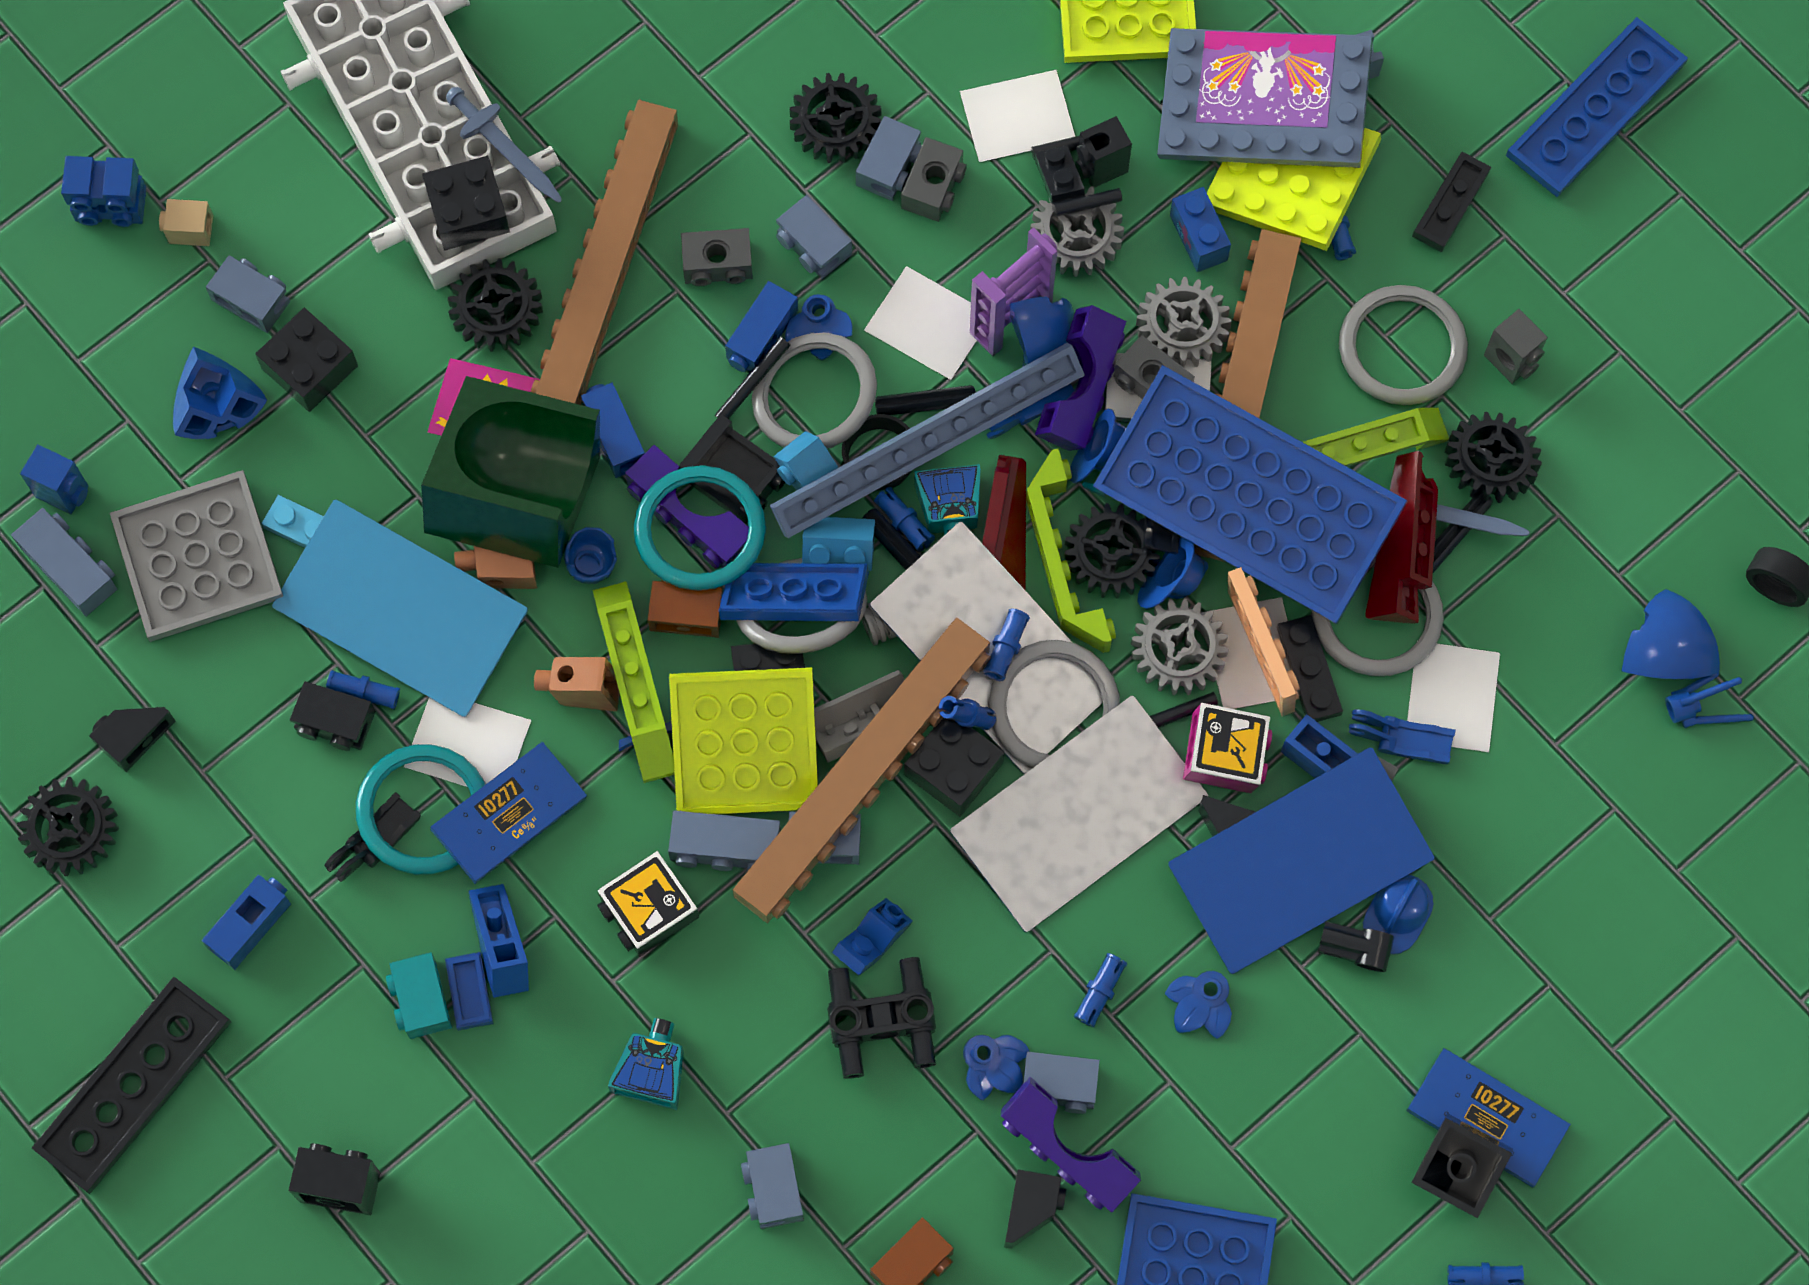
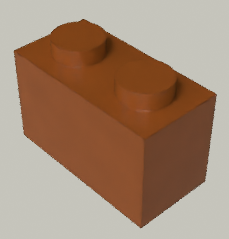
M663 580L652 581L647 620L649 630L719 638L721 626L719 607L723 595L722 587L691 590L679 588Z
M922 1217L870 1269V1275L880 1285H924L933 1274L940 1277L952 1265L953 1261L950 1257L953 1255L954 1248Z

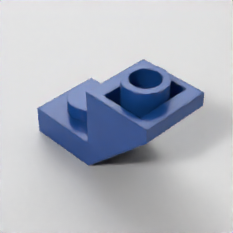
M885 898L868 911L857 929L840 941L832 953L859 976L884 955L913 921L904 914L898 905Z

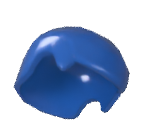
M585 527L576 531L567 542L564 551V561L570 576L584 584H597L607 579L617 561L612 536L601 528Z

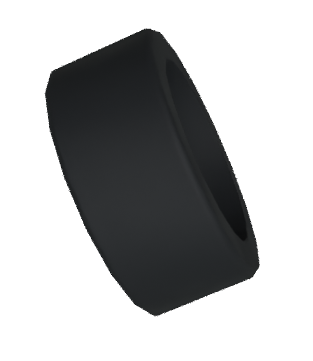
M1763 547L1757 551L1746 570L1745 576L1749 584L1757 592L1778 604L1788 607L1805 605L1809 598V565L1796 555L1779 548Z

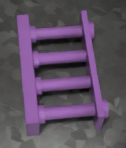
M1034 227L1028 231L1027 253L999 277H992L990 279L982 271L972 279L970 334L992 356L1003 348L1004 328L1011 322L1009 317L1011 303L1047 296L1051 303L1053 301L1057 246L1047 234L1043 233L1041 235Z

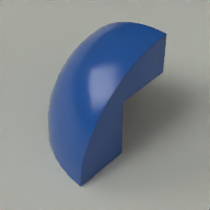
M1044 296L1010 304L1009 317L1024 353L1023 367L1068 343L1066 339L1075 313L1072 304L1067 299L1062 298L1051 303L1049 298Z
M193 347L184 366L175 397L173 410L174 433L176 436L189 439L215 438L220 431L233 426L239 429L246 425L260 412L267 399L260 388L241 371L222 359Z
M1665 589L1658 593L1644 609V624L1640 630H1633L1630 635L1624 655L1622 672L1662 679H1694L1719 673L1720 659L1717 642L1711 627L1701 612L1687 599L1672 591Z

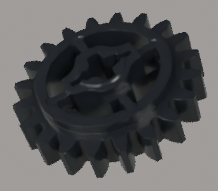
M826 73L825 83H821L818 78L814 77L813 88L803 84V96L794 95L795 106L789 109L790 117L793 118L789 121L790 130L795 131L794 141H803V152L814 148L815 160L822 153L826 154L827 163L832 162L834 155H838L841 163H845L846 153H850L853 158L858 159V148L864 151L867 150L870 144L868 140H872L882 119L878 118L881 116V106L876 105L877 95H868V84L857 88V77H853L849 83H846L844 73H840L837 81H833L830 73ZM825 101L821 107L816 108V114H811L812 110L819 103ZM838 116V120H834L833 117ZM855 123H860L854 132L845 136L850 129L855 128Z
M501 258L497 259L495 267H490L489 262L486 259L483 260L482 270H478L473 264L470 265L472 275L467 276L460 273L459 278L462 285L452 284V292L456 296L448 297L449 306L452 307L448 313L450 320H456L453 323L455 331H463L462 337L465 342L474 337L477 349L486 341L490 352H493L498 342L501 343L504 351L508 350V340H513L518 346L521 345L519 334L522 333L525 336L531 337L532 333L529 325L539 326L540 322L536 314L543 313L542 304L538 302L542 300L541 291L535 290L537 288L536 279H528L529 275L526 268L516 273L517 268L514 261L507 268H503ZM498 284L510 286L517 292L512 293L511 289L502 288ZM483 288L482 292L474 297V302H470L473 296ZM498 302L499 306L492 308V303ZM516 307H521L518 314L511 321L507 322L512 314L517 313ZM478 316L480 321L490 322L493 326L481 324L472 317Z
M1484 412L1481 421L1473 414L1470 416L1468 424L1460 421L1456 431L1453 430L1449 437V442L1444 452L1448 454L1445 466L1453 467L1449 477L1462 478L1458 488L1463 489L1466 486H1470V497L1472 498L1478 492H1482L1484 502L1489 500L1491 494L1495 495L1498 503H1502L1505 494L1511 500H1515L1518 492L1525 494L1530 484H1534L1538 476L1537 472L1542 464L1541 461L1537 460L1541 449L1532 448L1537 439L1536 436L1525 437L1524 435L1528 427L1525 425L1516 429L1514 427L1516 418L1513 417L1508 423L1503 422V414L1500 412L1495 420L1491 419L1488 412ZM1509 470H1514V471H1515V472H1513V473H1511V474H1509V475L1499 476V475H1502V474H1508Z
M1105 503L1104 513H1099L1094 506L1091 507V518L1080 514L1078 519L1080 526L1071 524L1069 532L1072 536L1065 538V546L1070 549L1065 551L1064 560L1072 561L1068 565L1070 573L1079 572L1076 577V584L1089 581L1087 592L1091 593L1096 587H1100L1102 598L1106 596L1109 589L1113 590L1116 599L1120 597L1121 588H1125L1130 595H1133L1134 583L1144 588L1147 581L1144 575L1154 577L1155 568L1152 565L1159 564L1160 555L1154 553L1157 550L1143 547L1145 517L1137 521V512L1135 510H1131L1128 515L1124 514V505L1121 503L1116 512L1111 511L1109 503ZM1110 528L1103 535H1095L1094 540L1089 539L1094 533ZM1123 531L1130 534L1136 540L1139 548L1133 547V542L1125 538ZM1110 547L1117 548L1115 554L1108 553ZM1085 553L1092 554V559L1100 564L1102 570L1095 568L1089 562ZM1130 562L1135 563L1130 569L1115 573L1120 567L1129 566Z
M71 777L67 778L65 787H62L56 779H53L52 791H48L42 785L39 786L42 797L37 799L29 795L27 798L33 805L32 809H20V812L28 820L17 823V827L21 831L27 832L19 836L18 840L22 845H28L24 853L28 858L35 856L33 863L38 868L46 864V870L53 875L60 866L61 873L64 876H68L71 867L74 866L81 875L84 872L83 864L85 862H88L94 868L97 867L96 860L94 859L95 855L98 854L104 858L108 857L103 845H115V840L108 833L118 831L119 827L116 823L109 820L114 819L118 815L114 808H108L112 803L108 796L100 797L102 790L97 785L89 791V783L85 779L79 783L78 787H76L75 781ZM66 802H78L76 805L72 804L65 808L56 807ZM93 810L95 825L90 835L86 830V822L88 820V813ZM44 819H47L50 824L47 834L49 838L43 843L41 829ZM58 820L64 824H73L78 833H75L73 830L69 831L66 828L63 829ZM66 846H81L72 851L58 852L60 848L64 849Z

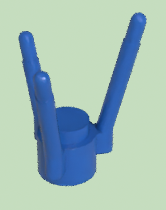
M1719 673L1702 677L1682 689L1671 692V695L1665 698L1673 723L1682 721L1684 728L1696 724L1752 721L1754 719L1752 714L1696 717V713L1701 712L1699 700L1741 684L1742 678L1737 677L1698 693L1693 692L1719 676Z

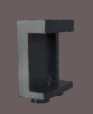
M722 414L719 415L679 465V469L701 465L717 467L737 475L758 496L763 510L768 503L766 499L772 491L778 492L785 484V481L777 472L780 466L775 458L736 432L732 427V421ZM689 483L726 511H731L743 523H748V517L742 503L729 490L714 483Z

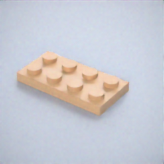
M1241 567L1228 572V594L1282 717L1295 712L1296 700L1299 699L1297 690H1300L1293 670L1286 671L1283 659L1286 658L1280 640L1278 638L1273 640L1271 637L1272 634L1269 627H1272V623L1266 608L1258 607L1256 598L1258 590L1251 575L1245 577Z

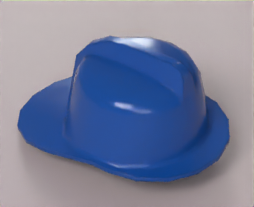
M1108 408L1102 412L1093 427L1094 433L1091 441L1084 449H1079L1074 456L1070 466L1072 478L1069 480L1071 482H1081L1093 469L1102 470L1123 435L1126 427L1115 421V413L1112 409Z
M1181 537L1179 538L1178 554H1164L1159 564L1155 567L1154 577L1147 576L1146 586L1144 588L1141 587L1139 590L1138 603L1140 607L1145 609L1153 608L1162 603L1167 597L1180 599L1196 590L1208 569V563L1195 553L1194 543Z
M1408 874L1378 891L1366 911L1363 929H1373L1393 935L1394 942L1391 954H1400L1408 950L1418 939L1430 917L1434 903L1432 893L1427 884L1418 877Z

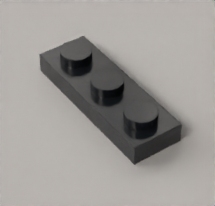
M1461 152L1414 230L1412 237L1443 252L1487 178L1491 166Z
M1308 615L1278 623L1276 628L1289 668L1293 670L1300 690H1297L1304 714L1309 715L1316 722L1341 716L1343 709L1312 616Z

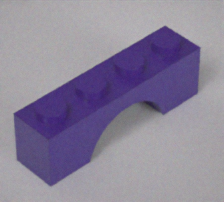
M1093 305L1076 309L1066 341L1073 346L1085 375L1079 378L1076 389L1067 399L1044 405L1035 436L1068 451L1084 449L1091 441L1094 433L1092 426L1096 414L1103 406V392L1106 383L1113 375L1114 358L1117 350L1123 344L1125 338L1123 331L1127 321Z
M653 445L625 473L628 485L627 490L637 501L641 502L644 494L656 481L670 472L679 470V466L658 447ZM677 488L669 492L660 501L654 515L662 523L667 524L670 522L678 529V536L687 545L692 547L695 544L704 552L702 554L703 558L715 569L719 566L724 568L741 553L747 541L749 527L731 511L716 516H701L692 513L678 500L676 495Z
M1029 1077L1001 1109V1117L1005 1119L1002 1122L1003 1126L1014 1136L1019 1137L1022 1134L1032 1143L1030 1149L1045 1162L1051 1159L1060 1168L1057 1172L1066 1182L1072 1186L1077 1182L1087 1191L1085 1197L1096 1208L1101 1210L1103 1207H1106L1112 1213L1141 1181L1140 1172L1114 1149L1098 1155H1083L1066 1147L1059 1139L1054 1127L1058 1100L1033 1078Z

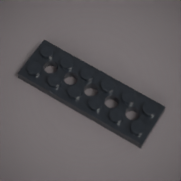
M173 977L32 1146V1149L90 1194L230 1025L231 1021L181 981ZM179 1018L188 1020L189 1028L184 1035L179 1037L171 1035L170 1026L173 1021ZM154 1047H162L165 1050V1058L158 1065H150L146 1061L148 1051ZM132 1075L139 1076L142 1082L140 1089L133 1094L124 1093V1080ZM107 1104L116 1105L118 1109L116 1118L109 1123L101 1122L99 1119L101 1108ZM82 1133H91L94 1138L93 1146L85 1152L77 1151L75 1148L77 1137Z

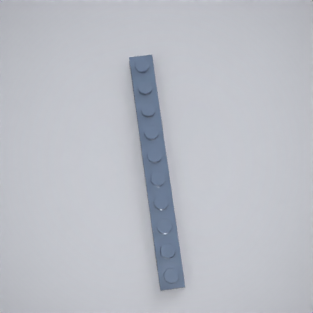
M1066 343L771 504L770 507L783 535L790 538L1083 377L1085 374L1073 346Z

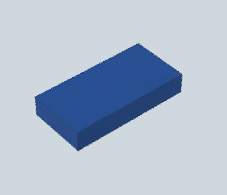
M481 952L446 958L445 962L457 1030L494 1024Z

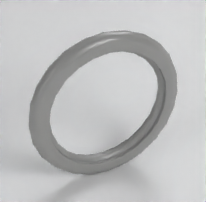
M1395 285L1382 287L1370 292L1353 305L1345 316L1340 329L1339 350L1347 373L1363 391L1376 399L1390 404L1413 405L1435 399L1455 384L1462 374L1467 360L1468 340L1465 327L1458 314L1445 300L1431 291L1416 286ZM1394 301L1414 302L1427 307L1443 321L1449 332L1451 353L1447 366L1436 379L1419 388L1398 389L1380 383L1363 368L1357 354L1356 336L1364 318L1376 307Z
M810 333L798 336L788 341L791 346L753 390L751 400L753 414L762 432L771 441L785 448L800 435L793 434L782 428L775 421L769 409L768 393L774 375L786 361L803 351L811 349L837 351L854 364L859 374L861 386L858 402L850 416L833 430L816 435L820 438L826 449L833 448L856 433L870 415L877 390L875 368L867 353L858 344L844 336L831 333Z
M1376 558L1370 568L1375 567ZM1433 581L1432 588L1418 589L1426 606L1424 631L1418 642L1400 656L1390 659L1373 660L1351 652L1339 641L1333 632L1330 620L1312 611V619L1320 643L1326 652L1339 664L1356 673L1369 676H1392L1406 672L1420 664L1433 651L1441 636L1444 616L1443 603L1438 589Z
M802 558L786 560L780 563H802ZM865 590L859 621H838L826 630L812 635L799 637L781 636L762 629L755 620L736 621L741 631L753 643L767 650L791 654L814 652L836 644L856 629L865 614L868 602Z
M1046 640L1027 645L1020 649L1018 654L1013 656L1005 675V680H994L992 683L989 708L996 713L990 715L996 717V722L993 726L995 734L1007 752L1019 762L1031 768H1034L1050 755L1040 753L1023 743L1011 728L1007 716L1006 701L1008 690L1014 678L1023 668L1043 658L1059 657L1071 660L1084 667L1099 685L1103 697L1102 717L1120 704V695L1116 682L1104 662L1090 650L1076 643L1062 640Z

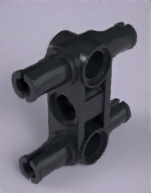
M910 957L899 961L903 992L896 995L861 1000L853 999L849 969L835 968L828 971L832 1002L829 1003L827 1010L831 1038L834 1046L839 1048L844 1079L864 1076L860 1044L866 1041L900 1036L910 1037L915 1068H928L936 1065L932 1034L936 1029L934 1006L931 992L924 987L919 957ZM920 1005L927 1010L928 1014L924 1019L914 1020L909 1017L907 1012L912 1006ZM842 1016H850L856 1021V1024L851 1030L843 1031L836 1026L837 1020Z

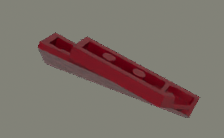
M1420 451L1398 455L1395 460L1390 491L1406 499L1408 502L1376 557L1365 617L1371 620L1410 624L1419 623L1418 589L1432 588L1438 487L1434 478L1425 477L1422 471V458L1424 456Z
M999 455L982 544L1026 591V461L1022 458Z

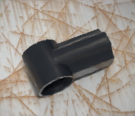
M1326 921L1318 952L1353 961L1355 965L1364 969L1386 972L1394 936L1378 930L1363 929L1361 931Z

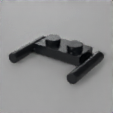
M1080 135L1031 147L1033 159L1038 167L1056 217L1122 201L1120 188L1085 196V188L1070 151L1077 150Z

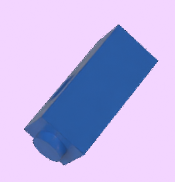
M770 281L766 283L725 345L726 358L732 367L741 372H746V370L752 371L773 344L782 336L789 320L797 313V296Z
M613 382L607 385L597 384L581 395L583 406L600 410V446L615 478L625 475L645 452Z
M258 874L201 941L211 952L235 970L291 905L284 895L288 890L273 877L266 881Z

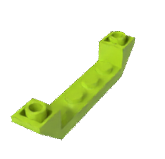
M1416 408L1303 441V443L1348 467L1412 447L1420 450L1444 443L1449 440V436L1439 408Z
M1059 448L1051 450L1027 488L1026 503L1060 628L1105 653L1110 651L1111 639L1116 638L1113 621L1111 618H1105L1103 608L1075 614L1080 612L1077 595L1075 592H1069L1067 581L1071 580L1067 560L1061 561L1058 549L1062 548L1058 528L1052 529L1049 517L1054 516L1049 495L1066 492L1067 479L1072 478L1068 459H1062Z
M627 582L595 589L593 594L643 782L646 783L675 775L673 752Z

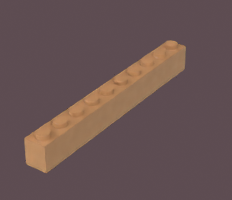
M642 100L637 101L634 111L629 110L625 121L627 133L624 140L619 139L616 145L614 158L617 161L614 170L609 169L607 171L604 181V188L607 189L603 199L599 198L596 202L593 215L596 218L593 229L588 228L583 241V248H586L583 258H578L575 262L572 275L575 281L572 289L567 288L562 301V308L565 310L562 318L556 319L551 333V338L554 341L551 350L546 349L541 360V369L544 370L540 381H534L531 388L532 393L582 405L581 395L587 391L678 127L677 110Z
M1261 229L1259 241L1252 240L1247 260H1252L1254 263L1252 271H1244L1240 290L1247 291L1245 301H1237L1233 321L1239 322L1237 333L1230 331L1226 352L1232 353L1230 364L1223 362L1218 382L1225 384L1222 395L1215 393L1257 418L1260 417L1301 242L1299 237ZM1194 544V551L1199 556L1223 561Z
M956 617L733 888V895L736 900L767 924L773 917L779 919L791 904L788 898L796 889L802 891L813 877L810 871L819 861L824 864L836 849V846L833 845L841 833L847 836L858 822V818L855 816L863 806L868 809L874 804L881 793L878 788L885 779L892 781L903 766L900 763L903 757L908 752L914 754L925 739L922 735L930 724L936 727L943 719L939 712L945 710H940L938 707L942 698L953 696L959 699L969 686L966 680L974 671L980 673L991 658L988 655L990 642L959 618Z

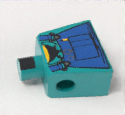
M980 464L914 471L915 490L930 533L944 532L945 535L959 522H963L969 530L977 528Z
M654 1018L649 1037L637 1033L631 1035L609 1080L608 1087L610 1093L677 1110L684 1051L681 1045L670 1042L675 1026L674 1023Z

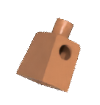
M474 546L473 550L454 552L455 566L464 572L477 570L478 580L492 588H537L534 561Z
M555 657L552 663V670H536L535 690L549 691L560 705L607 711L618 710L620 693L613 666L606 657Z

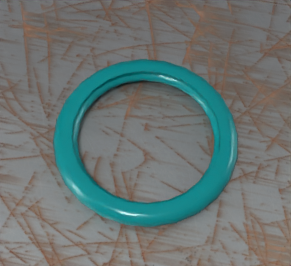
M703 465L681 468L668 473L656 481L644 494L636 510L633 526L636 547L647 567L663 581L679 588L691 590L715 589L733 582L746 573L757 560L764 545L766 533L765 513L758 496L751 487L731 472ZM707 482L726 488L742 503L748 517V536L741 553L730 564L711 573H689L673 567L658 553L652 540L651 523L658 504L669 492L688 483Z
M432 744L410 745L396 749L382 757L367 772L360 784L356 799V821L360 835L367 847L383 863L396 870L411 874H435L450 870L459 864L448 851L432 857H415L406 855L389 845L378 831L374 819L373 804L378 788L392 771L416 761L435 762L452 769L464 780L471 795L486 785L474 765L464 756L451 749Z

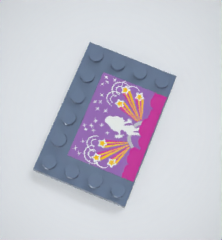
M1171 28L1157 153L1159 159L1361 168L1373 43L1372 35Z

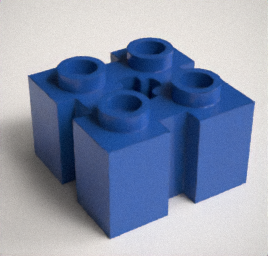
M65 156L61 194L66 204L70 205V212L76 222L92 226L102 222L103 219H112L114 225L121 227L143 224L147 187L142 176L138 175L139 169L134 158L106 157V161H94L93 157Z

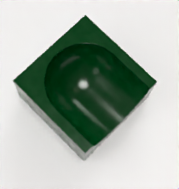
M466 376L421 484L424 533L558 568L600 459V410Z

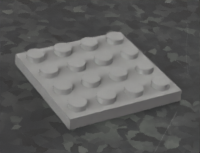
M243 470L110 513L145 632L150 642L272 603L275 599L283 597L279 579Z

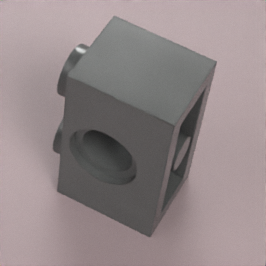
M925 137L902 191L901 209L939 222L943 211L949 212L955 197V193L952 192L955 182L961 183L964 178L967 164L963 163V150ZM932 177H939L943 182L932 184L927 180Z
M749 228L681 233L685 284L692 283L695 286H707L712 282L718 281L738 284L746 279H753ZM715 255L725 257L720 263L709 261Z
M1517 309L1493 330L1484 356L1513 384L1520 377L1527 379L1539 367L1537 362L1545 354L1543 347L1548 337L1520 309Z
M1143 335L1115 363L1113 375L1116 383L1128 393L1132 391L1142 400L1152 384L1145 381L1143 377L1149 374L1156 376L1162 365L1194 382L1195 376Z

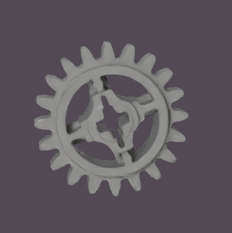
M1091 186L1085 196L1094 194V187ZM1050 198V203L1044 200L1039 201L1040 211L1033 212L1032 220L1035 223L1031 224L1030 230L1034 227L1041 235L1045 233L1055 242L1057 246L1056 263L1060 264V274H1064L1068 267H1072L1073 275L1077 277L1080 268L1083 267L1088 275H1092L1093 264L1103 270L1105 269V258L1114 261L1116 254L1114 249H1121L1122 240L1120 237L1124 235V227L1120 226L1123 216L1122 214H1114L1116 203L1056 217ZM1096 218L1104 229L1102 239L1096 235V229L1093 227V221ZM1052 222L1058 225V232L1061 234V240L1058 243L1050 232Z
M1183 277L1180 286H1177L1175 281L1170 278L1168 289H1165L1159 283L1156 284L1155 294L1147 292L1145 295L1146 303L1139 304L1138 313L1140 315H1137L1136 326L1140 327L1138 338L1143 335L1173 360L1178 359L1179 364L1183 368L1186 365L1187 359H1190L1193 365L1198 367L1200 356L1210 362L1212 360V350L1221 353L1222 342L1228 341L1229 331L1227 330L1231 327V319L1227 318L1230 308L1229 306H1221L1224 296L1217 295L1212 297V285L1208 286L1205 290H1201L1200 279L1193 286H1189L1187 277ZM1202 311L1210 321L1211 327L1209 330L1203 327L1204 321L1200 318ZM1158 315L1165 318L1164 325L1168 328L1165 334L1158 326L1156 320Z
M1169 599L1167 610H1164L1158 604L1154 607L1155 616L1144 612L1142 619L1146 625L1137 623L1135 626V632L1140 636L1132 637L1131 645L1138 649L1132 651L1131 657L1134 660H1142L1137 665L1138 673L1149 671L1146 678L1147 684L1155 679L1159 680L1158 691L1160 692L1167 684L1171 685L1172 695L1177 694L1179 686L1184 687L1187 695L1191 694L1193 684H1196L1200 690H1204L1206 686L1205 678L1215 682L1217 673L1214 669H1224L1225 662L1220 658L1227 657L1229 649L1220 645L1227 642L1228 635L1217 634L1222 629L1223 623L1222 621L1211 623L1214 611L1210 610L1204 615L1200 614V602L1191 610L1188 608L1187 599H1183L1180 608H1177L1174 601ZM1181 623V626L1176 629H1165L1164 632L1160 630L1167 625ZM1195 629L1204 637L1208 651L1200 648L1201 645L1194 637ZM1183 637H1186L1185 647L1178 651L1176 657H1174L1175 646L1182 642ZM1151 642L1159 645V649L1166 659L1164 665L1154 655ZM1199 663L1195 668L1184 671L1178 670L1182 665Z

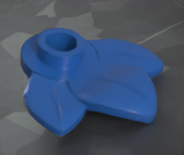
M812 295L804 302L802 312L789 320L785 339L788 342L795 337L810 333H831L848 338L852 336V321L847 313L836 309L833 301L828 296ZM817 309H825L823 315L814 316V312ZM829 349L810 350L813 356L819 360H825L834 351Z
M1206 971L1197 978L1191 976L1179 977L1169 985L1165 995L1174 1002L1179 1003L1174 1015V1024L1177 1032H1190L1204 1025L1216 1039L1225 1033L1232 1016V1011L1226 1001L1229 995V983L1225 976L1216 971ZM1208 982H1214L1217 985L1218 992L1216 995L1209 996L1205 993L1204 987Z
M977 1035L970 1038L963 1050L964 1060L969 1066L966 1077L969 1090L980 1100L987 1098L993 1087L1002 1092L1016 1093L1023 1085V1075L1017 1063L1026 1058L1027 1052H1030L1026 1044L1009 1035H1003L995 1039L986 1035ZM980 1046L985 1047L988 1052L984 1060L977 1056V1050Z

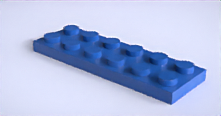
M1636 17L1508 149L1506 156L1554 196L1558 197L1686 64L1688 57Z

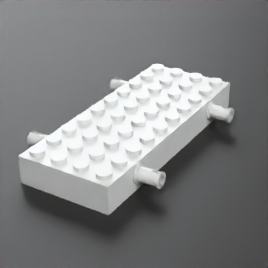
M287 0L283 2L289 22L307 53L306 60L280 71L288 89L291 91L293 88L314 78L321 79L396 217L394 218L395 222L368 234L378 254L403 240L409 242L436 291L459 280L460 273L471 274L470 265L472 264L479 270L483 268V260L485 259L489 264H492L498 258L502 259L557 232L553 213L541 192L481 133L463 139L460 136V131L469 119L455 105L450 106L447 102V92L453 87H459L464 90V96L479 111L492 105L444 19V16L469 6V0ZM497 115L493 123L511 140ZM548 146L546 149L528 157L542 172L560 166L556 153H553L552 146ZM489 156L510 233L444 251L422 173Z

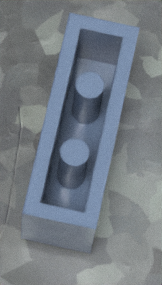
M42 507L15 530L11 536L23 552L87 617L118 590L111 580L115 574L104 561L100 560L96 563L89 556L93 551L81 537L78 536L73 539L66 532L70 527L59 514L55 513L51 516Z
M673 810L668 849L670 861H676V865L687 868L697 867V863L710 864L712 869L719 871H731L733 867L747 868L748 871L781 831L780 821Z

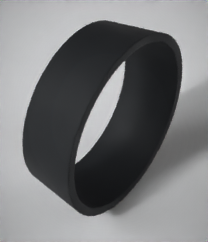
M875 414L868 416L861 428L848 440L842 442L844 464L849 462L851 446L862 434L871 430L884 429L899 435L910 428L900 419L890 415ZM910 472L877 490H885L887 487L894 488L900 485L909 476Z

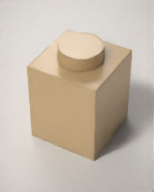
M167 199L166 211L160 212L159 228L160 231H164L169 244L210 246L214 215L208 201Z

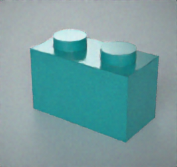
M432 952L389 963L392 974L386 976V981L391 997L397 995L400 1008L394 1010L399 1031L405 1030L408 1037L414 1039L451 1029L452 1025L438 967Z

